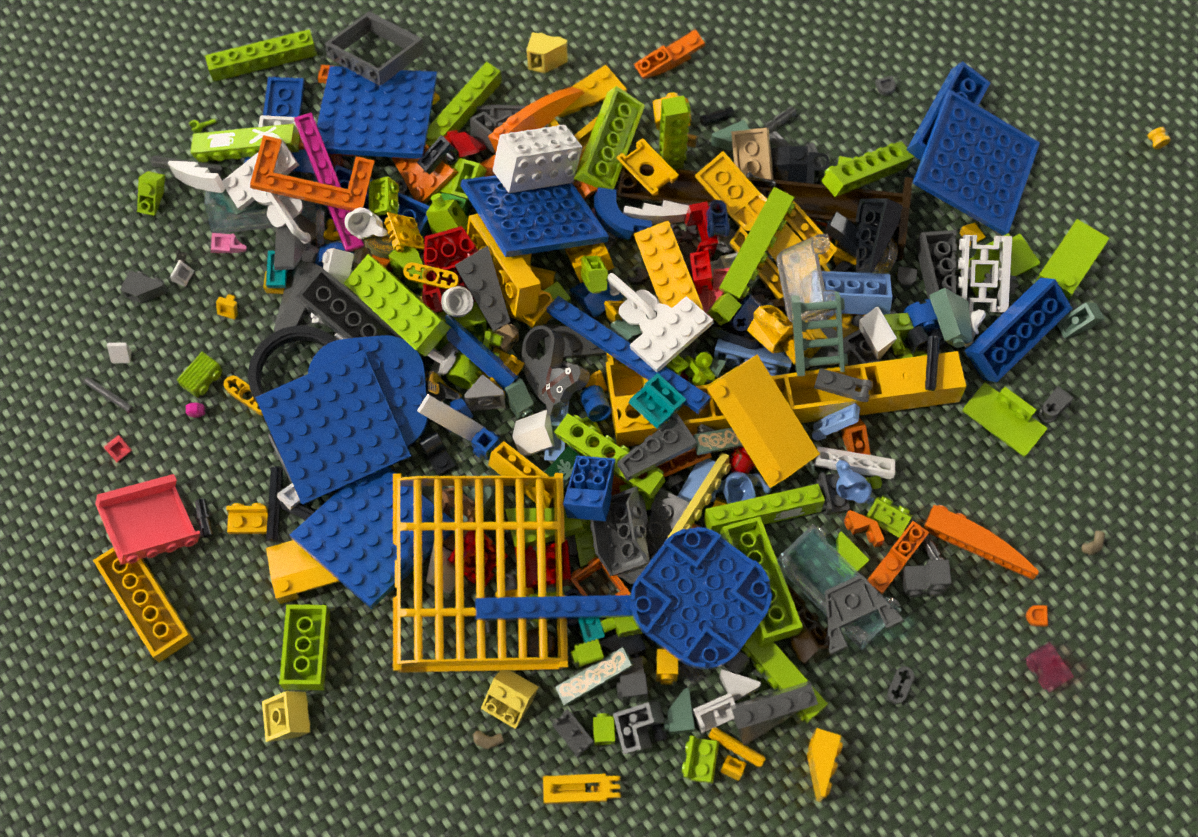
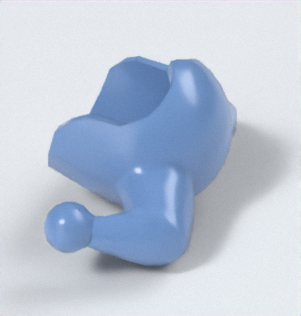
M839 460L836 463V469L839 474V479L836 483L838 495L843 499L853 500L860 504L867 501V504L872 506L875 499L870 497L872 488L869 482L860 473L852 471L847 461Z
M734 472L728 475L725 480H721V485L712 493L710 502H715L717 493H724L729 504L755 498V486L762 487L765 493H770L772 489L769 488L759 473L747 475L743 472Z

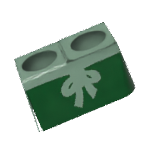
M569 445L544 473L550 477H553L555 473H563V487L565 488L569 484L576 456L580 455Z

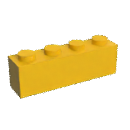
M505 441L491 452L488 466L501 476H548ZM524 486V494L536 503V486ZM544 486V508H552L554 506V486Z

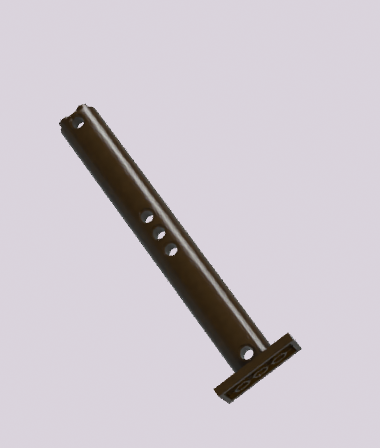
M622 166L617 181H620L619 186L615 187L616 197L659 203H663V200L684 205L707 202L708 206L715 200L695 178L698 171L674 169L679 175L677 180L673 184L669 181L658 189L659 191L656 196H652ZM641 166L640 173L644 176H651L654 173V168L651 166ZM905 177L902 193L854 189L837 197H834L825 185L774 180L776 182L775 188L793 196L798 206L810 219L829 221L838 212L851 223L858 224L856 223V214L860 199H890L903 205L899 224L896 228L898 232L895 252L897 254L895 256L896 261H902L906 245L913 178ZM754 179L749 180L768 199L773 188L763 182Z

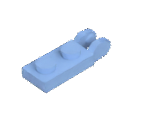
M852 404L818 420L813 426V439H825L826 435L858 422L860 407L857 404Z

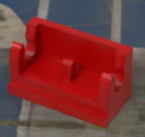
M709 251L691 253L693 281L697 294H702V286L707 285L711 291L713 289L711 281L713 277Z
M528 546V549H525L526 588H533L534 590L538 589L537 558L533 546ZM515 547L516 560H517V547Z

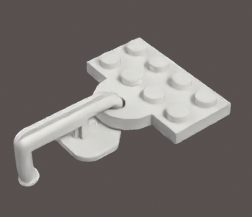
M282 140L274 173L288 175L299 164ZM258 153L223 180L226 191L239 210L242 211L255 200L260 204L269 205L267 217L273 226L281 228L287 225L291 233L299 238L302 243L310 242V234L303 232L294 220L303 210L301 199L250 188Z
M610 273L608 275L610 294L615 296L621 292L627 298L619 307V315L630 325H640L642 335L630 344V349L657 373L714 324L713 319L687 296L671 308L668 305L659 304L656 297L649 291L639 290L634 292L615 274Z

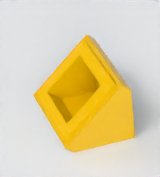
M727 755L720 772L739 781L746 763Z

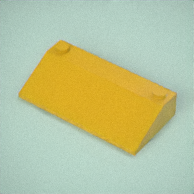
M758 354L707 385L709 393L769 488L783 481L820 454Z
M293 540L266 548L274 594L279 604L299 599L298 593L339 582L337 578Z

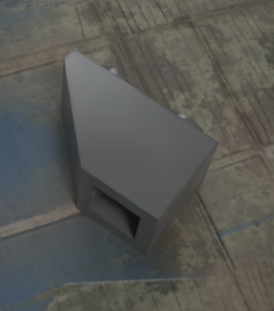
M129 271L120 291L125 298L144 303L167 294L168 289L164 281L157 277L152 279L143 272Z

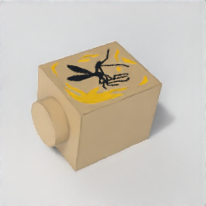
M507 324L494 333L503 335L502 345L492 346L508 353L519 341L518 329L512 324Z

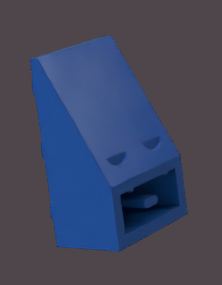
M576 456L563 503L567 518L606 521L611 503L615 468L614 458Z

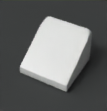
M107 343L112 363H130L131 349L127 343Z

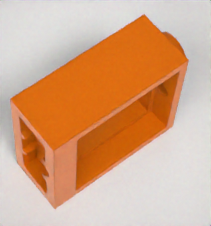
M597 557L587 563L588 566L583 570L579 568L571 574V585L580 592L581 596L588 595L579 583L600 568L604 570L619 590L616 595L631 594L618 576L609 575Z

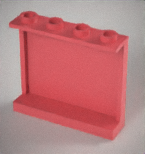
M174 474L97 494L95 505L121 565L125 563L132 564L146 557L153 558L163 552L170 553L177 548L183 546L190 547L198 542L200 531H195L175 487L177 480Z

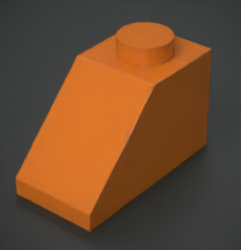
M860 418L855 424L841 429L842 439L847 451L871 455L866 425Z

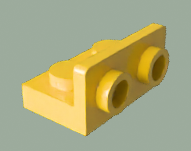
M234 503L232 506L226 507L228 512V534H267L268 508L264 504L253 503L252 506H244L241 503Z

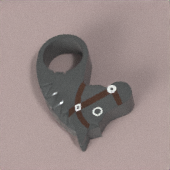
M536 326L527 333L523 341L522 362L525 363L523 369L531 388L537 397L546 404L548 414L550 416L553 414L557 418L560 408L568 405L572 394L588 383L590 374L587 369L576 364L568 366L565 370L562 369L565 342L562 335L546 326ZM550 335V348L539 360L536 352L537 346L543 337Z

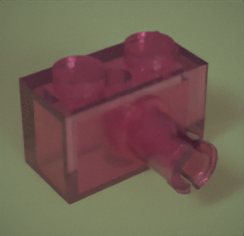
M1050 642L1025 658L1028 668L1038 676L1041 687L1045 690L1047 689L1049 693L1074 677Z

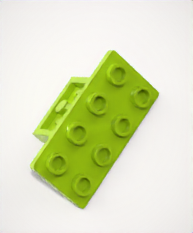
M1021 234L1012 237L1010 274L1018 276L1040 264V261ZM992 241V242H990V243H988V244H986V245H993V244H994V241ZM1000 245L998 250L989 249L988 260L1000 261ZM977 249L973 258L969 259L968 267H970V260H980L981 249ZM975 265V283H983L986 279L984 277L986 273L992 275L990 273L992 265ZM971 287L975 295L979 296V287ZM987 287V291L995 287Z
M983 383L962 409L965 414L1023 457L1029 453L1047 430V427L1032 417L1036 409L1006 387L999 393L987 383Z

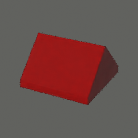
M565 540L561 544L562 587L571 586L568 543ZM555 543L545 546L546 588L556 587Z

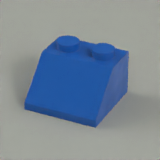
M608 277L606 279L607 290L601 291V293H591L584 282L569 290L583 310L592 317L603 314L605 301H619L624 298L621 292L615 296L610 294Z

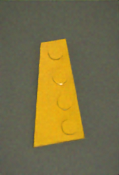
M604 65L572 86L583 90L584 94L557 117L560 118L577 112L585 106L591 107L596 105V102L604 100L607 92L615 86H618L626 93L627 89L607 65Z

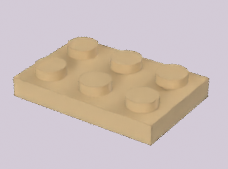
M769 128L732 131L734 164L745 176L748 172H751L754 176L763 179H773Z

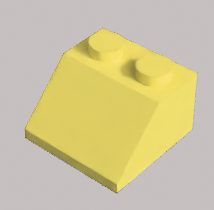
M285 691L262 701L266 742L296 738L310 733L306 692Z

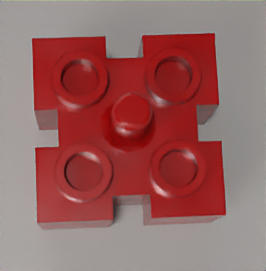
M469 530L463 537L464 576L476 584V531ZM484 534V586L493 577L494 574L491 572L493 568L497 567L496 545L492 544L493 541L486 534ZM455 550L447 559L454 567Z

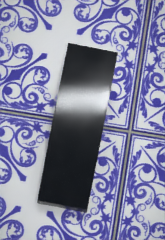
M836 212L829 220L824 233L838 241L837 247L856 258V250L859 248V240L856 239L858 228L847 218Z

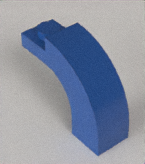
M598 187L594 196L595 213L602 226L611 234L629 240L632 234L652 227V221L631 218L619 210L616 203V190Z

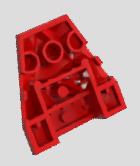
M462 226L425 236L424 265L454 272L459 278L458 286H462L470 292L455 264L478 252L464 228ZM429 271L426 274L428 281H434L437 278V274L434 271ZM440 273L441 278L438 284H441V280L446 281L448 286L451 283H455V280L443 278V273ZM423 284V302L435 313L443 312L441 299L447 289Z

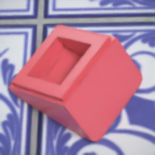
M117 435L104 446L105 450L116 462L132 451L120 435Z

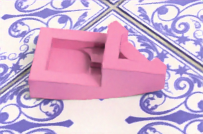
M212 233L211 253L246 252V246L242 245L233 233Z

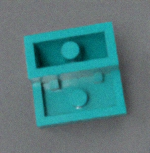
M657 373L645 383L639 392L630 398L628 403L658 429L679 411L686 398Z

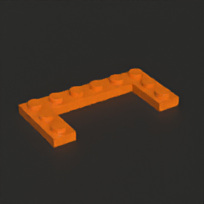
M263 135L250 188L350 211L360 207L364 208L374 160L356 156L348 189L274 173L282 139Z

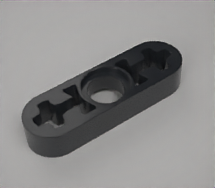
M713 322L714 324L707 329V334L712 337L748 349L755 350L759 348L760 342L748 332L738 331L734 327L725 324L720 326L717 322Z

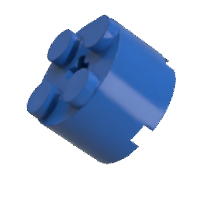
M930 299L925 300L926 303L920 304L918 301L906 307L903 313H908L914 328L923 326L926 332L940 328Z

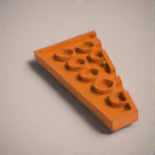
M427 144L425 145L424 154L430 148ZM391 157L414 199L423 204H426L434 194H437L458 173L455 168L442 161L429 175L417 163L419 159Z

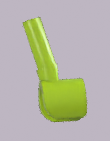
M212 119L199 123L196 120H192L189 125L193 128L191 130L194 133H201L204 127L214 124L216 121Z
M878 475L865 478L871 483L872 489H878L882 486L881 478Z

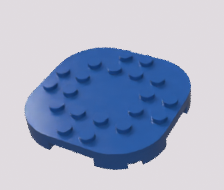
M389 335L340 339L322 347L313 357L308 374L363 349L365 350L407 447L409 448L415 444L424 433L429 419L417 411L427 396L425 366L419 353L405 340Z
M703 527L682 529L672 534L663 543L640 576L637 577L630 597L631 613L639 629L678 660L693 668L713 669L732 660L765 617L772 598L770 580L758 562L744 555L724 540L719 533Z

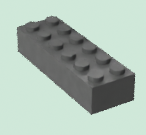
M322 267L318 269L294 298L343 339L382 335L403 339L367 304Z

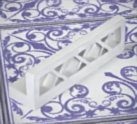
M817 446L820 454L814 460V466L837 470L836 463L839 460H845L850 464V468L854 472L868 476L878 475L880 478L886 479L894 478L895 459Z

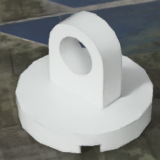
M451 342L446 344L441 351L433 348L427 355L434 360L431 371L440 377L441 374L445 375L451 369L456 360L454 354L459 351Z

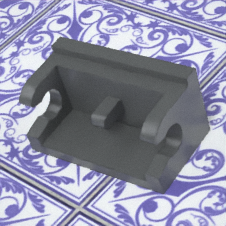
M568 709L563 712L561 717L553 721L552 726L577 758L593 746V740Z

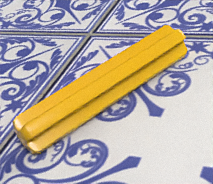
M716 727L711 729L709 738L718 741L719 744L757 767L763 765L765 756L746 745L743 746V743Z

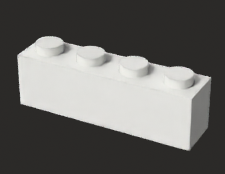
M331 248L324 252L322 258L324 263L323 269L346 288L347 286L344 284V281L350 276L354 254ZM311 313L312 323L328 327Z

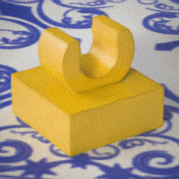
M228 294L226 298L219 297L216 301L217 315L235 320L238 315L237 302L234 301L236 296Z

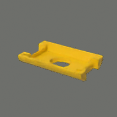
M643 138L636 142L637 149L629 155L625 156L621 153L616 157L652 196H656L659 191L658 189L669 181L673 184L679 176ZM643 165H651L654 168V173L651 176H644L640 173V168Z

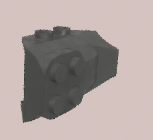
M637 486L611 496L606 521L591 520L590 525L596 555L609 575L619 576L629 584L635 583L637 577L640 576L650 562L645 530L647 512L644 497L639 493Z

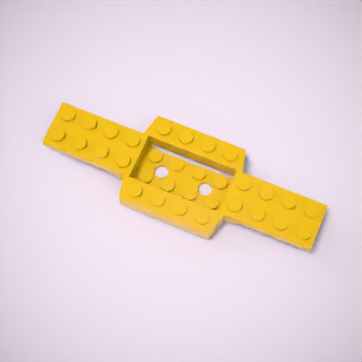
M722 151L695 175V178L715 200H721L726 204L727 214L738 225L739 230L730 241V246L738 254L748 236L746 231L750 232L767 198L756 189L725 152ZM793 201L796 204L791 214H786L784 218L786 223L782 231L778 230L775 234L777 240L774 246L767 249L772 258L793 280V285L769 257H767L764 264H759L756 269L759 271L757 276L777 299H783L797 292L806 303H812L813 272L830 271L827 264L837 251V248L798 204ZM793 254L801 256L802 260L797 265L793 264L790 260ZM815 312L823 320L836 319V313ZM842 314L843 338L859 330V327L851 324L855 315L858 316V314Z

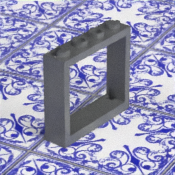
M370 11L325 43L327 58L379 86L424 53L422 38ZM370 31L403 48L401 52L379 68L345 51L346 48Z

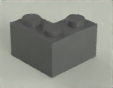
M484 111L470 118L471 136L484 144L494 154L496 152L488 136L494 129L500 127L513 115L508 113L495 120Z
M930 560L925 566H905L902 570L904 595L921 597L922 594H930L931 597H938L944 594L951 585L949 560Z
M642 657L632 658L634 666L615 677V679L620 680L617 683L618 699H622L623 704L647 701L648 692Z
M647 702L613 713L623 754H635L652 748L647 728L665 722L660 702Z

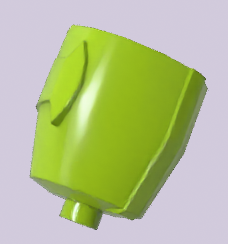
M458 351L455 355L456 360L446 374V377L454 385L469 390L479 379L478 377L482 376V370L461 351Z

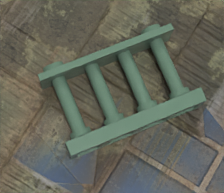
M839 291L835 292V301L804 303L800 302L799 295L791 296L797 376H805V369L808 366L839 364L840 372H845L844 365H848L847 353L843 351L841 310H845L844 298H840ZM836 309V319L805 322L801 318V314L805 313V311ZM837 327V338L803 339L802 332H806V330ZM838 345V356L804 357V350H807V348Z

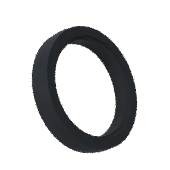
M303 325L280 329L265 338L253 353L248 369L249 386L256 403L258 404L255 397L264 394L261 383L263 366L276 349L293 341H311L325 346L336 341V339L321 329Z

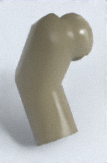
M1095 531L1094 540L1089 544L1084 543L1081 548L1082 552L1088 555L1100 552L1103 548L1105 533Z
M478 730L473 734L475 744L484 749H491L504 743L501 733L489 737L483 734V731Z

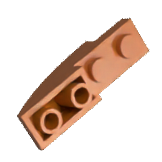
M695 29L668 47L663 45L636 62L634 66L643 79L659 75L691 59L690 55L704 47L705 42Z
M914 521L911 522L868 578V582L881 595L929 534L928 531Z

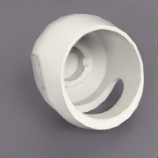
M455 286L444 292L441 305L445 313L453 317H464L473 307V297L466 288Z

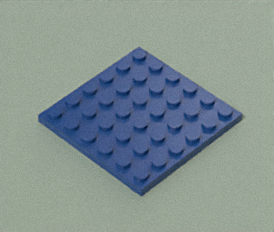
M330 66L317 123L327 153L420 159L424 155L437 72L401 70L379 86L346 67Z
M949 90L945 94L912 184L1004 236L1010 231L1040 142L954 91Z
M496 175L461 180L460 186L505 257L608 242V234L573 183L508 193Z
M364 349L255 397L302 505L412 457Z
M389 467L342 487L290 534L293 541L371 609L395 588L397 546L393 544V474L396 473ZM400 486V523H414V488L412 486ZM422 495V522H434V504ZM442 512L443 522H455ZM434 530L422 531V562L432 553ZM443 530V542L454 530ZM400 531L401 582L414 570V531Z

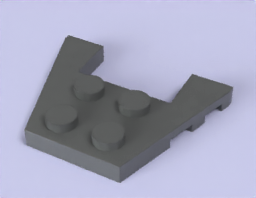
M862 574L825 591L830 641L829 652L831 655L849 648L841 628L879 611L887 629L905 622Z

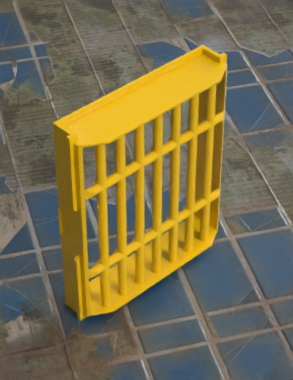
M555 473L553 477L414 476L401 478V474H393V544L397 546V560H395V588H397V596L393 598V671L404 673L561 670L564 667H568L567 618L557 619L558 658H548L547 619H539L540 658H527L526 619H518L519 658H506V620H497L498 658L486 659L485 620H477V659H465L464 616H476L475 608H464L463 530L476 531V598H485L484 530H496L497 598H504V530H516L518 597H526L525 530H537L538 597H546L545 530L555 529L556 596H565L562 593L561 544L565 542L563 473ZM400 486H414V523H400ZM422 486H434V522H422ZM442 486H455V522H443ZM463 486H475V522H463ZM483 486H495L496 522H484ZM503 486H516V522H504ZM524 486H536L537 522H524ZM544 486H554L555 521L545 522ZM434 530L435 608L422 609V531ZM443 530L455 531L456 608H443ZM400 531H414V609H400ZM444 616L456 617V659H444ZM400 617H414V660L401 661ZM422 617H435V659L423 660Z

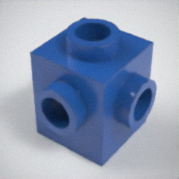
M484 427L474 435L471 441L473 453L479 458L484 457L487 461L490 459L491 452L500 445L499 437L493 431L489 432Z

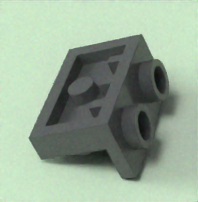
M823 472L816 479V484H819L825 499L822 510L825 509L826 515L850 511L848 500L841 498L836 491V483L839 479L838 473L825 475Z

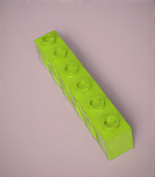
M310 29L212 53L205 55L214 82L317 56Z
M684 96L661 100L658 154L673 169L683 168L684 161L687 160V133H689L688 124L690 123L689 114H691L689 102L686 103Z
M902 141L890 143L887 147H880L874 152L865 153L861 157L856 156L848 162L843 161L835 167L830 166L825 171L826 175L821 181L834 197H837L906 169L915 156L906 150L907 147Z
M567 413L554 431L558 439L570 445L584 456L607 458V453L615 452V455L612 457L615 459L614 475L632 487L637 486L639 492L650 499L654 498L666 481L663 475L664 472L661 469L655 467L646 472L648 473L646 478L639 479L637 476L627 481L618 467V461L627 455L630 450L623 445L621 447L616 445L615 440L610 436L606 435L604 437L599 434L600 431L592 425L588 427L579 416H571ZM578 431L584 432L581 437H575V434ZM594 441L600 442L597 447H590Z

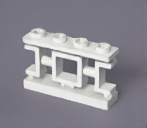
M963 235V239H960L959 242L962 258H959L958 261L961 277H958L957 287L960 288V297L967 300L969 279V287H979V297L968 298L970 311H973L974 302H991L990 312H1005L1009 308L1012 236H994L993 245H977V235ZM971 241L970 249H981L980 260H970V267H968ZM1000 245V261L988 260L989 249L998 250ZM976 264L992 265V283H975ZM998 284V300L986 298L987 287H997Z

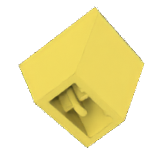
M532 32L527 47L528 70L547 73L567 63L566 39Z
M511 670L500 671L494 677L481 709L516 729L531 705L539 687Z

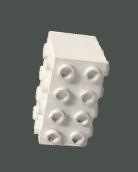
M566 125L500 134L492 171L508 193L573 183L582 146Z

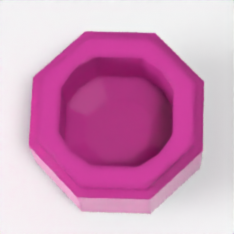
M189 403L186 405V414L193 418L205 415V406L201 403Z

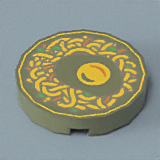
M372 235L364 238L365 247H368L371 250L370 253L375 256L389 258L388 255L394 250L389 235L382 237Z

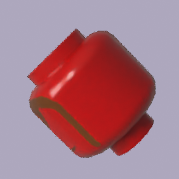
M744 447L735 448L729 457L730 470L733 473L743 472L748 474L755 465Z

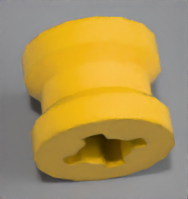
M1164 127L1156 128L1147 135L1148 139L1153 142L1152 146L1154 149H1160L1171 141L1170 137L1165 134L1166 130Z

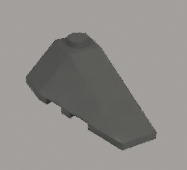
M299 262L287 277L286 288H284L274 326L275 332L286 327L299 326L309 310L294 298L318 271L320 266L312 262Z

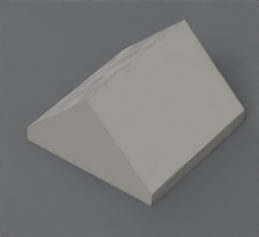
M484 375L464 394L466 405L470 411L506 408L503 390Z

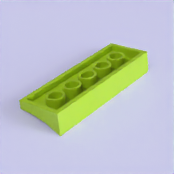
M615 86L606 94L574 176L575 180L596 188L614 189L623 166L616 157L621 153L625 156L627 155L645 107L643 103L618 86Z

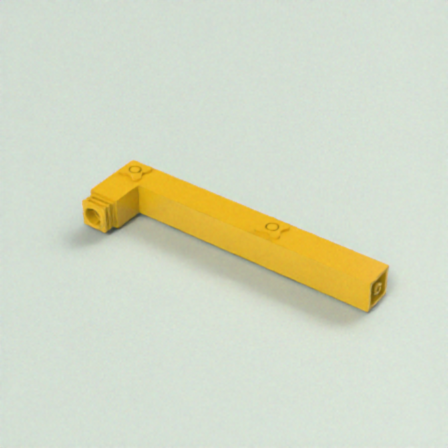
M958 351L939 354L937 386L934 391L925 389L927 355L844 366L845 372H840L839 367L825 369L857 379L872 381L873 386L868 393L870 395L868 402H861L815 389L814 386L819 370L805 371V376H797V373L771 376L800 423L821 420L825 416L852 404H857L860 407L859 415L956 403L960 402L966 388ZM606 352V380L612 409L616 445L619 447L622 445L625 447L641 445L644 439L649 435H653L659 428L654 427L628 402L630 398L644 387L648 380ZM707 385L695 386L701 391L711 396L707 389ZM856 387L855 391L860 392L861 388ZM712 396L711 401L699 414L684 404L677 412L691 434L697 433V427L701 424L715 430L732 428Z

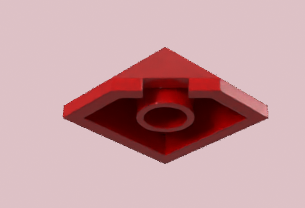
M457 129L448 131L447 135L444 136L458 150L459 157L480 152V150L486 149L484 144L466 132H458Z

